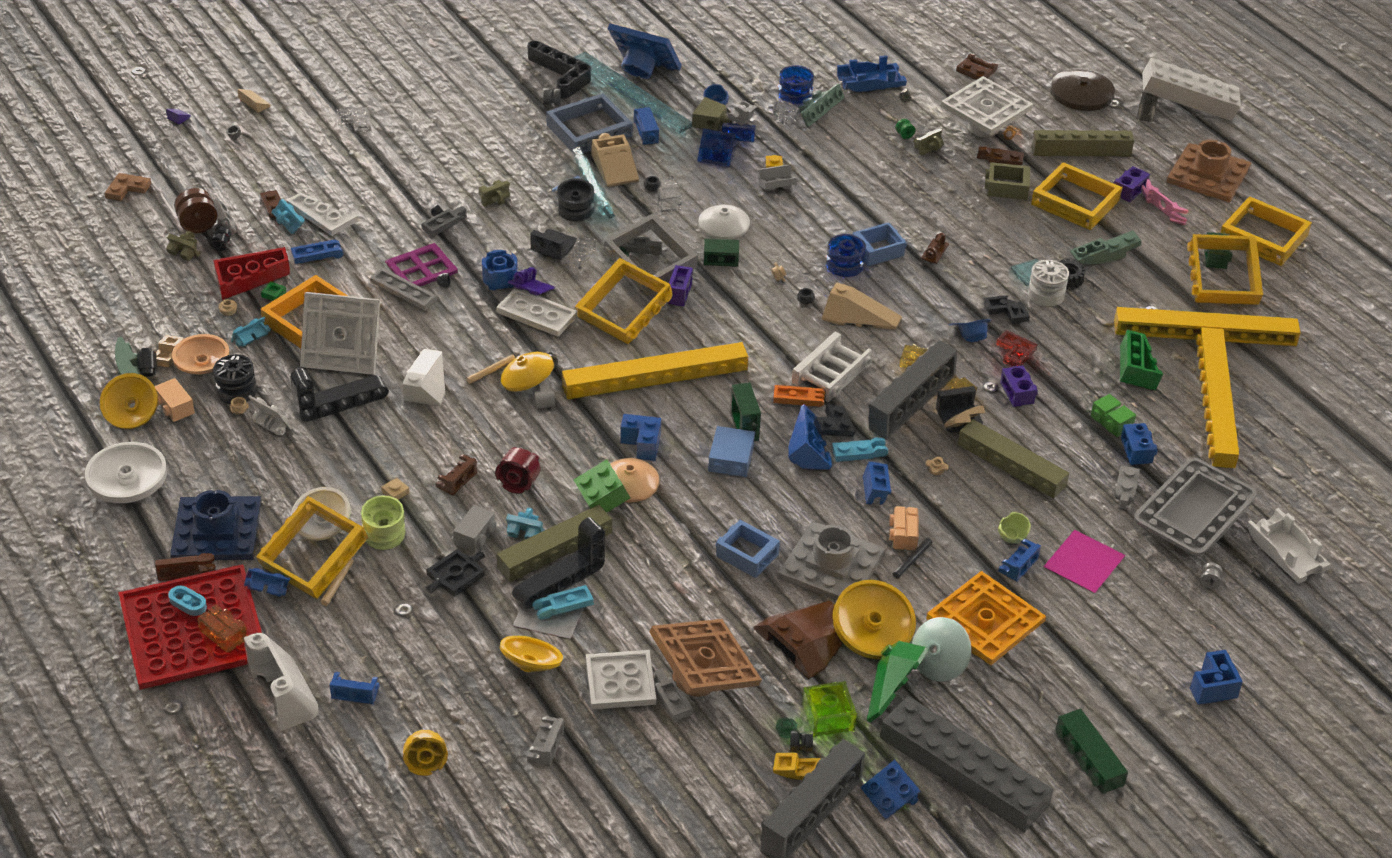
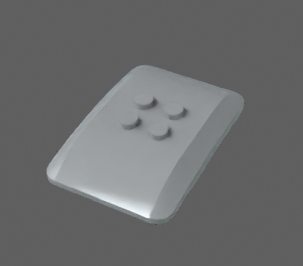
M1190 458L1135 513L1134 520L1138 525L1188 553L1199 556L1207 552L1238 520L1255 500L1257 492L1253 487L1201 459Z

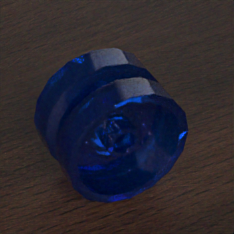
M793 65L784 67L779 73V98L791 104H802L803 100L810 98L813 93V72L804 66Z
M840 234L832 237L828 242L826 267L828 270L840 277H853L860 274L864 269L865 242L852 234Z

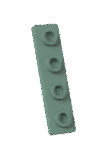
M840 84L834 85L828 91H815L810 98L803 100L798 109L806 127L811 126L845 98Z

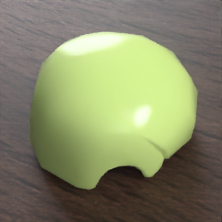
M1011 512L1000 521L998 532L1007 543L1018 544L1028 536L1031 524L1029 519L1023 514Z

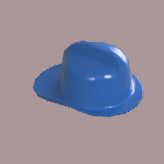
M991 319L948 325L959 326L961 334L966 341L977 342L987 338V323L991 322Z

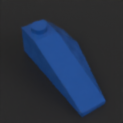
M805 404L800 408L789 442L788 457L793 464L799 465L802 469L832 468L831 455L828 451H825L826 441L819 435L814 424L817 416Z

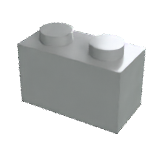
M473 505L453 530L454 545L475 553L480 546L485 544L489 534L495 531L497 525L495 513Z

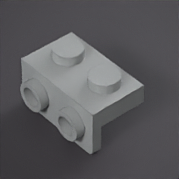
M790 165L758 169L759 186L766 189V191H774L777 187L788 189L792 188V185H797V178L792 175Z

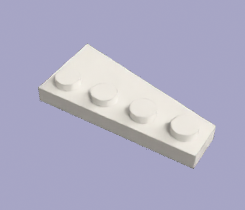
M302 193L287 199V203H290L296 212L331 236L359 221L356 214L349 215L346 213V210L341 208L336 210L332 208V205L328 203L321 204L318 202V199Z

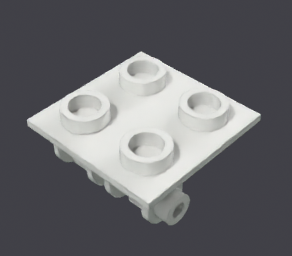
M250 395L248 396L259 409L257 413L255 412L252 415L254 423L276 435H283L286 427L290 430L292 429L287 423L289 420L280 414L282 411L274 405L268 406L260 397L256 399Z

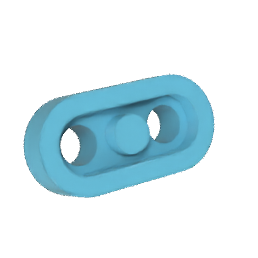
M176 586L169 591L170 603L185 613L198 616L206 611V599L185 586Z

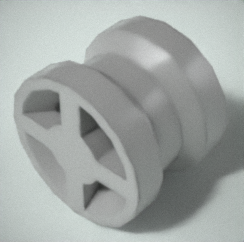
M1216 563L1205 564L1202 568L1201 584L1210 589L1219 587L1222 580V567Z

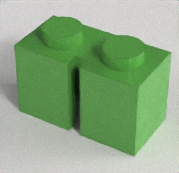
M1108 394L1093 402L1091 417L1114 436L1119 437L1122 434L1124 424L1135 423L1136 414L1125 405L1120 407L1121 402L1111 394Z

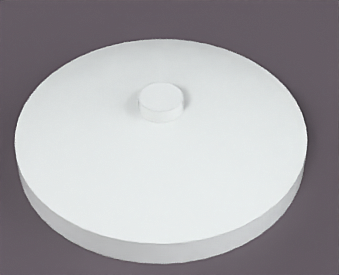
M123 442L108 446L96 453L90 459L85 469L86 484L90 492L97 498L112 503H130L144 499L156 492L162 486L167 476L166 461L162 453L155 447L140 442Z

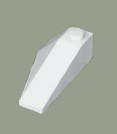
M424 349L408 370L403 381L404 401L441 406L445 396L441 351Z

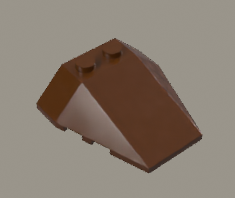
M830 600L770 616L754 626V630L766 641L776 637L795 654V667L808 679L825 670L828 662L833 656H836L838 649L844 644L834 628V604Z

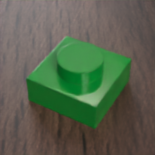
M270 281L261 291V297L274 301L286 293V286Z

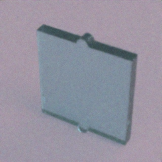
M1038 259L1011 266V270L1017 276L1016 278L1020 279L1025 286L1030 284L1032 267L1036 262H1039Z

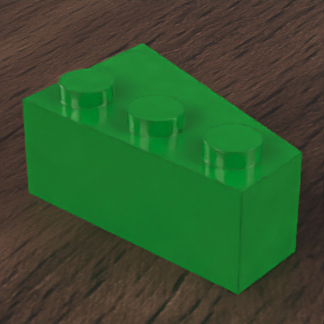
M1127 330L1120 344V382L1156 390L1163 373L1158 369V362L1156 358H1153L1151 346L1143 333Z

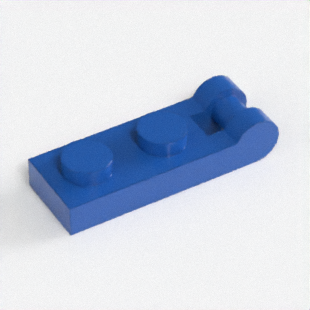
M329 240L291 248L295 264L329 257L341 258L344 255L338 240Z

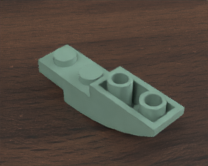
M1132 230L1107 241L1099 238L1071 249L1070 253L1081 264H1101L1126 257L1127 251L1142 246L1141 239Z
M119 337L115 346L118 374H140L137 353L132 352L129 342L126 343L122 337Z

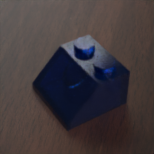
M703 128L697 162L730 167L736 151L737 135Z

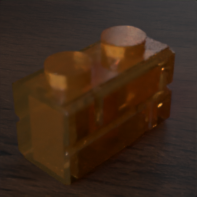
M214 605L208 612H204L197 619L199 630L228 653L235 649L237 645L242 644L244 637H247L245 623L240 619L236 620L228 609L225 608L223 610L218 605Z

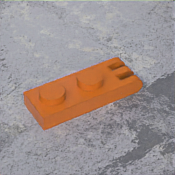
M775 385L773 403L805 404L806 406L822 407L824 406L825 390L821 388Z

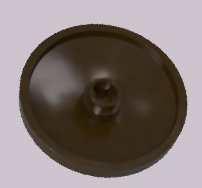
M1072 69L1063 71L1053 78L1051 94L1057 102L1071 109L1094 111L1111 104L1114 99L1115 87L1102 74L1090 70Z

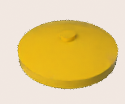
M862 580L849 585L839 595L833 609V624L838 637L850 650L866 658L881 659L883 656L881 652L888 644L892 646L898 641L910 643L915 633L916 616L910 601L896 587L878 580Z

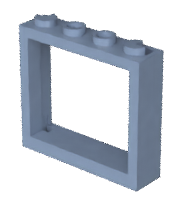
M604 93L546 112L547 126L575 156L591 151L592 140L598 139L602 133H608L610 136L624 134L626 139L633 137V123ZM602 109L616 124L575 137L562 122Z

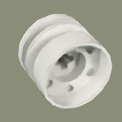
M1054 260L1036 262L1032 267L1029 298L1040 306L1051 307L1061 304L1064 301L1068 282V268Z

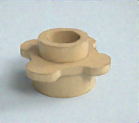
M774 263L775 267L771 269L775 280L779 281L782 279L785 282L784 276L786 272L784 268Z
M942 457L926 461V466L929 467V472L933 475H941L944 471L948 470L949 466L943 462Z

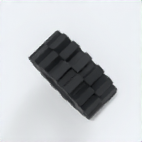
M1070 259L1058 261L1065 265L1069 271L1067 290L1068 287L1071 290L1074 287L1077 289L1084 282L1086 269L1084 265H1081L1079 261L1076 263L1074 259L1072 261Z

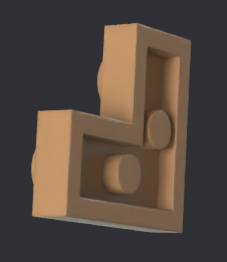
M118 173L105 191V198L122 201L128 191L145 194L152 184L151 178Z

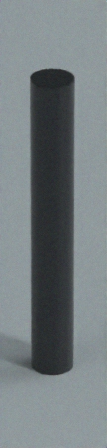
M926 538L893 572V576L899 579L932 544V540Z

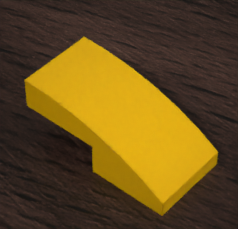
M776 753L773 773L787 778L803 780L808 772L811 773L815 769L821 758H799L798 753Z

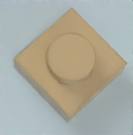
M398 478L381 487L384 495L398 500L410 493L409 487Z

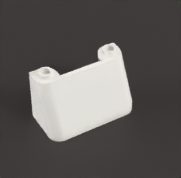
M255 633L244 637L248 667L252 678L254 679L257 678V675L265 677L267 682L274 680L271 684V691L275 698L276 722L280 731L315 718L319 712L317 701L294 659L263 633Z

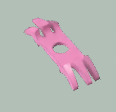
M1148 179L1146 188L1144 185L1141 186L1146 202L1152 203L1169 216L1171 222L1186 225L1187 219L1178 213L1186 214L1188 210L1179 207L1177 202L1173 203L1158 191L1159 188L1151 185ZM1161 199L1164 200L1166 204L1165 208L1161 205Z

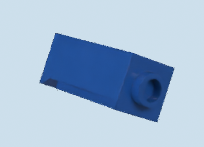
M650 107L634 109V123L641 137L642 144L659 143V128Z

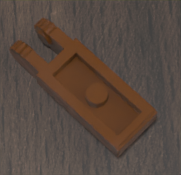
M202 553L198 557L188 556L155 560L157 580H173L215 571L214 555Z

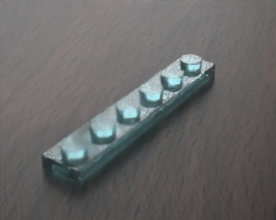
M577 146L573 149L576 155L573 158L578 164L581 173L585 175L583 176L584 180L590 182L594 187V200L599 205L598 209L602 215L606 214L611 219L615 214L586 156Z

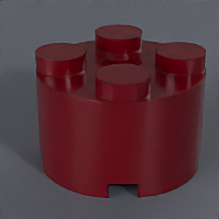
M512 447L496 467L495 476L497 481L500 480L503 484L502 487L514 494L528 491L541 471L539 456L528 450Z

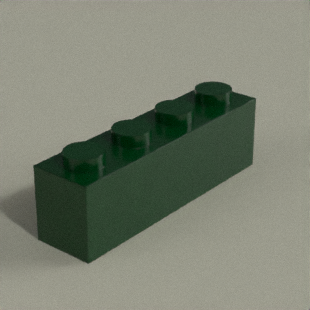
M1080 708L1058 716L1055 728L1056 734L1067 745L1068 751L1078 760L1081 769L1089 775L1092 784L1102 794L1125 786L1128 775L1127 769L1083 710Z

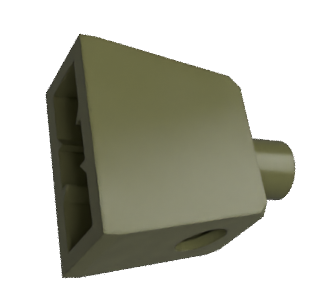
M704 97L692 113V127L718 131L722 124L731 126L733 121L727 117L726 105Z

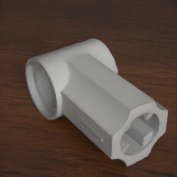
M547 377L544 381L534 386L536 409L555 407L554 391L551 390L550 381Z

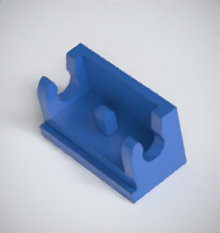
M868 462L862 476L866 504L872 505L874 499L880 497V505L885 503L888 494H891L888 465Z
M1023 539L1021 543L1027 545L1029 549L1020 545L1008 560L1004 559L1002 561L1003 565L999 567L998 572L1017 582L1038 560L1041 545Z
M340 672L334 673L329 684L331 699L374 705L380 687L377 682L378 677H373L371 683L345 680L339 677Z

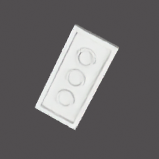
M516 288L496 307V312L557 337L577 317L576 310Z

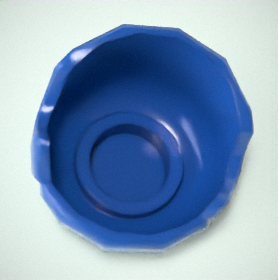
M713 84L704 90V97L724 105L728 103V92L722 85Z

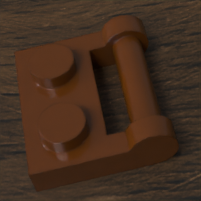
M969 53L967 58L956 66V72L975 80L983 76L988 79L998 69V64L989 63L975 57V54Z

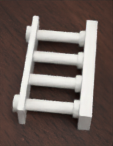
M834 332L793 369L792 384L799 386L803 381L807 380L826 390L825 401L829 402L832 398L837 397L840 391L860 372L870 366L872 350L868 348L860 355L842 346L840 342L841 334ZM840 352L855 361L849 364L833 356V354ZM829 361L844 369V371L839 374L822 364ZM814 371H819L831 377L834 381L829 384L811 374Z

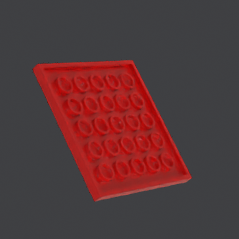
M243 564L118 592L139 690L248 664L244 637L255 633H262L251 591L247 589V586H244L246 572ZM176 586H185L206 599V611L198 616L185 613L170 603L169 591Z

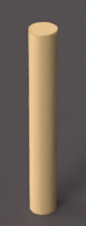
M510 355L467 377V382L472 384L507 366L515 359V356Z
M352 558L332 581L321 600L322 605L328 606L354 562Z

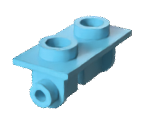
M265 317L256 318L248 325L236 328L233 331L231 342L235 341L238 347H244L254 341L251 335H254L256 339L268 335L270 327L264 325Z

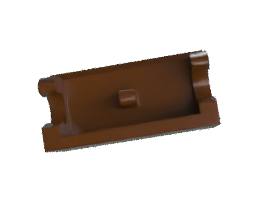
M461 454L459 458L465 462L459 461L458 465L446 476L439 475L437 479L441 481L436 482V487L454 496L477 474V461L475 458Z

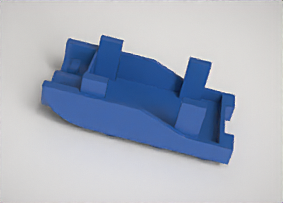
M887 55L879 56V64L868 61L858 63V60L854 59L849 60V64L837 65V77L839 81H842L844 90L868 92L870 90L898 88L906 86L907 83L905 76L900 75L897 63L887 64Z

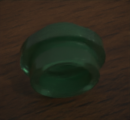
M788 717L781 718L776 723V731L783 738H790L791 730L797 731L798 728L796 721Z

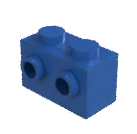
M1146 423L1124 424L1121 441L1130 465L1153 463L1154 456L1157 455V445L1153 443L1152 432L1148 430Z

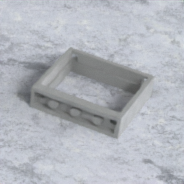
M656 213L643 218L604 240V252L614 263L621 258L635 265L619 246L651 229L681 259L654 274V276L667 283L671 279L675 265L691 267L693 269L697 267L698 255ZM631 279L638 289L640 288L646 295L653 292L650 288Z

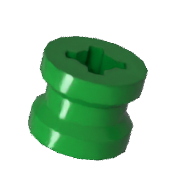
M905 118L899 120L895 126L896 131L903 139L911 138L916 131L911 122Z

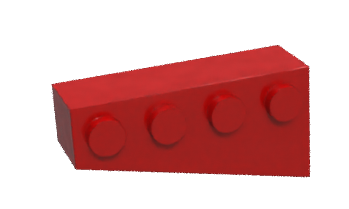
M285 247L213 260L222 300L290 275L289 259Z

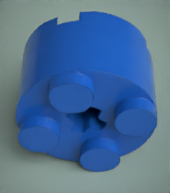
M506 250L488 252L487 256L482 258L483 282L493 291L513 288L514 285L509 284L508 281L513 280L514 274L518 272L516 255L513 253L510 255L506 253Z

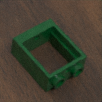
M751 383L733 384L731 387L730 414L735 428L754 431V442L759 441L761 411Z

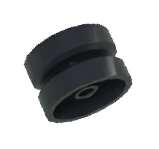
M580 178L567 179L560 183L557 187V211L559 215L566 220L576 222L591 217L595 209L593 185Z

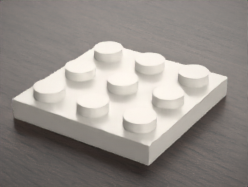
M650 650L586 654L591 710L656 705Z

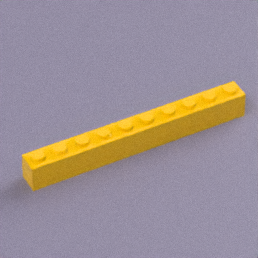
M1117 307L1114 318L1116 335H1125L1126 331L1130 330L1143 333L1146 337L1196 340L1197 334H1200L1201 327L1223 329L1225 342L1297 346L1301 333L1297 318Z
M1201 327L1200 334L1196 336V345H1199L1197 349V357H1200L1198 368L1201 369L1200 382H1203L1201 386V394H1204L1203 407H1206L1204 411V419H1207L1205 430L1209 433L1207 436V445H1210L1208 457L1212 459V466L1236 468L1239 448L1224 330Z
M743 342L564 370L562 371V386L568 400L748 370L749 356Z

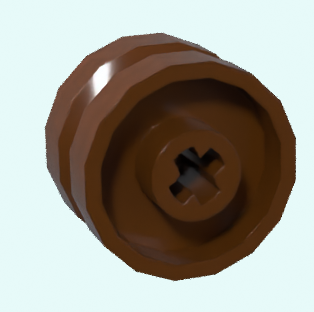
M191 188L181 192L175 199V212L184 230L202 233L211 229L216 223L218 217L212 197L207 191L200 188Z

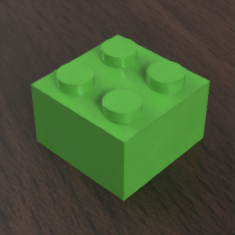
M607 459L573 479L590 509L600 505L607 513L631 498Z

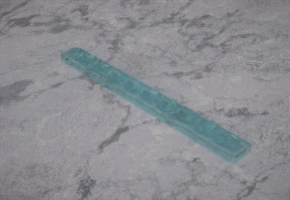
M587 52L574 57L591 66V75L639 107H650L654 117L678 133L692 128L690 120Z

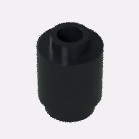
M142 348L137 353L140 375L144 377L155 376L157 371V354L155 351H152V348Z

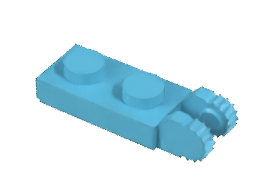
M877 437L871 441L832 443L836 462L873 459L874 457H883L888 454L884 438Z
M584 585L534 601L533 608L538 611V619L543 620L549 619L553 615L594 605V599L588 587Z

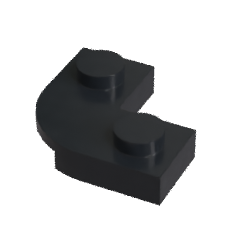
M1006 295L984 298L983 304L989 315L1006 313L1012 324L1029 322L1030 315L1021 301L1017 303L1008 299Z

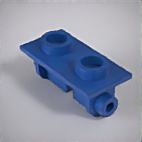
M249 568L244 586H247V589L262 592L265 585L268 586L266 593L280 597L281 595L285 596L290 578L279 573H266L259 568Z

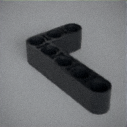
M535 40L528 42V60L562 75L556 81L557 89H561V99L571 97L591 82V66L588 63Z
M304 368L295 369L290 376L294 407L301 420L305 422L381 400L389 393L385 382L379 375L369 376L314 393L313 382Z
M591 517L585 518L578 527V551L516 585L512 591V596L525 609L533 608L534 601L547 597L550 594L562 592L598 572L605 563V530Z

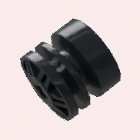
M233 354L222 357L215 363L213 371L217 396L221 401L231 404V400L236 397H242L246 402L251 400L248 397L249 395L255 397L257 387L254 366L250 358L244 355Z

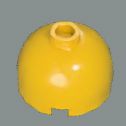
M431 730L416 731L404 743L403 761L408 770L414 774L421 776L431 775V771H436L438 768L441 770L447 762L448 751L445 741L436 732Z

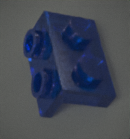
M723 123L721 140L754 142L756 125L744 124L741 126L739 124Z

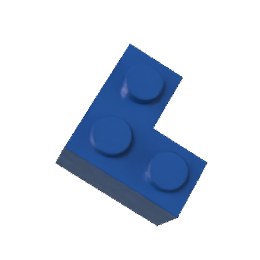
M623 414L620 427V444L637 445L636 459L656 461L661 437V418Z
M1227 650L1207 652L1202 665V671L1194 672L1190 690L1198 705L1238 698L1243 681Z

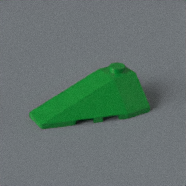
M898 641L892 646L888 644L881 652L883 656L878 662L867 716L869 723L883 714L895 698V692L908 681L906 676L913 669L916 670L929 651L927 647Z

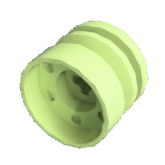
M384 495L367 500L361 510L362 527H364L369 537L365 542L369 546L380 550L392 549L398 546L404 540L406 533L403 505L398 499Z

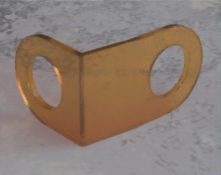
M1008 125L1003 135L1005 139L1011 140L1016 133H1022V131L1013 125ZM1008 131L1012 132L1011 137L1006 136Z

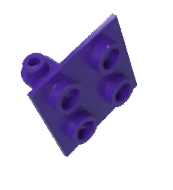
M534 267L516 272L514 279L508 281L509 284L514 285V288L528 290L530 294L537 296L555 289L552 285L535 280L537 270Z

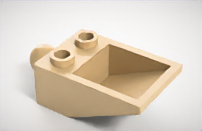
M602 133L598 139L592 140L591 156L607 187L639 182L631 149L624 134L610 136L608 133Z

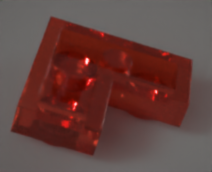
M1005 330L996 342V345L1009 350L1003 356V362L1013 367L1022 366L1037 350L1038 344L1008 330Z

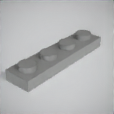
M382 267L370 277L372 284L424 311L437 301L435 294Z

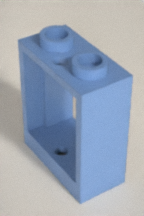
M890 223L852 233L851 247L867 266L905 255L906 241ZM882 240H887L890 244L878 249H873L870 245Z
M739 520L729 528L723 537L717 540L715 545L716 557L757 578L779 555L780 541ZM739 537H742L762 549L754 557H751L731 545Z

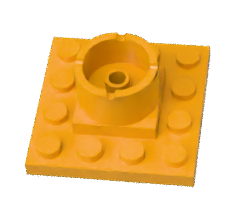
M980 571L931 609L926 616L927 620L938 617L950 618L962 625L970 638L971 653L980 657L989 665H993L1043 624L1046 619V615L983 571Z

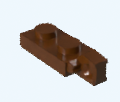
M979 146L977 158L989 160V163L1022 166L1024 157L1023 152Z
M277 190L260 193L261 201L269 218L276 219L272 210L276 208L281 200Z

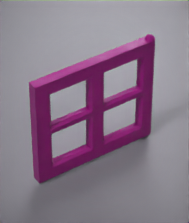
M436 243L385 260V263L394 274L407 281L409 279L405 275L420 270L425 277L411 282L419 287L436 281L437 277L442 273H449L450 276L458 273L457 267ZM431 251L437 256V259L423 263L418 257ZM411 259L416 265L401 271L396 264ZM442 262L447 268L444 271L432 274L427 267Z

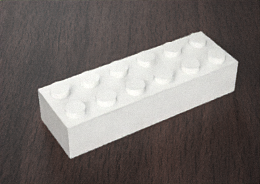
M1150 58L1142 72L1144 92L1229 121L1234 119L1241 107L1240 91L1235 85H1229L1218 79L1215 80L1206 75H1200L1189 69L1185 70L1174 64H1168Z

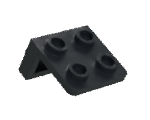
M547 229L544 233L533 230L530 233L531 250L562 261L577 243V238L552 229Z
M974 386L938 391L936 410L943 424L953 416L975 407L976 389ZM980 415L970 418L983 424ZM967 424L949 427L946 430L949 433L959 432Z

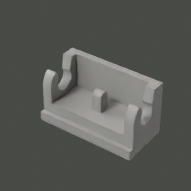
M746 101L741 102L742 105L746 106L745 110L735 106V110L727 116L741 126L750 121L757 108L756 105L753 106Z
M544 716L542 721L545 723L540 724V729L534 743L529 749L530 752L527 755V760L550 766L564 734V719Z

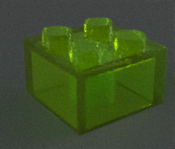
M846 681L803 687L802 706L810 730L813 731V737L855 731L857 713Z

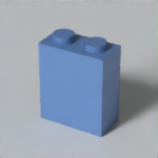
M717 426L709 455L708 471L747 477L754 448L755 432Z

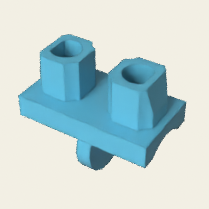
M281 199L276 208L272 210V213L276 216V222L278 224L282 223L291 234H294L305 222V219L299 216L294 211V207L284 199Z
M527 508L525 513L519 512L518 516L508 514L506 517L508 524L507 534L509 537L518 538L520 530L526 531L524 537L528 539L545 529L542 527L543 523L538 521L539 516L533 515L532 508Z

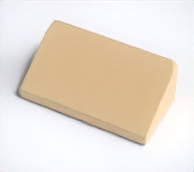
M237 90L238 98L257 113L271 107L270 103L252 90Z

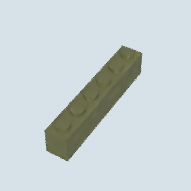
M1042 129L1034 130L1031 148L1033 156L1131 157L1134 137L1132 131L1127 130L1083 131Z
M973 419L960 430L959 446L1053 499L1067 487L1068 471Z
M597 505L496 553L497 568L509 582L522 578L524 575L578 550V527L585 518L591 517L605 530V537L612 533V518L600 505Z

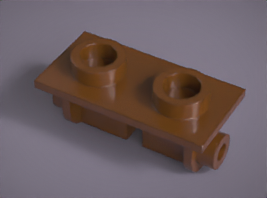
M944 233L936 234L935 239H932L922 255V260L935 264L939 262L949 246V243L945 242L946 237Z

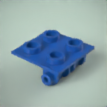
M893 760L860 787L885 819L889 818L906 803L915 805L918 802L917 794L921 792L896 760Z

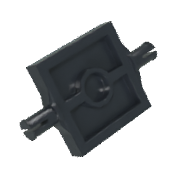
M456 549L426 569L427 576L434 580L433 583L426 586L427 591L432 594L438 588H443L455 597L485 576V570L477 564L478 561L485 558L484 553L480 550L473 556H469Z

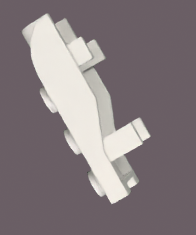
M1277 508L1274 515L1268 520L1263 518L1257 524L1248 521L1247 528L1253 540L1298 584L1306 581L1307 576L1310 574L1323 573L1329 570L1331 564L1319 554L1322 544L1316 538L1311 543L1306 533L1294 523L1295 519L1289 513L1284 514Z

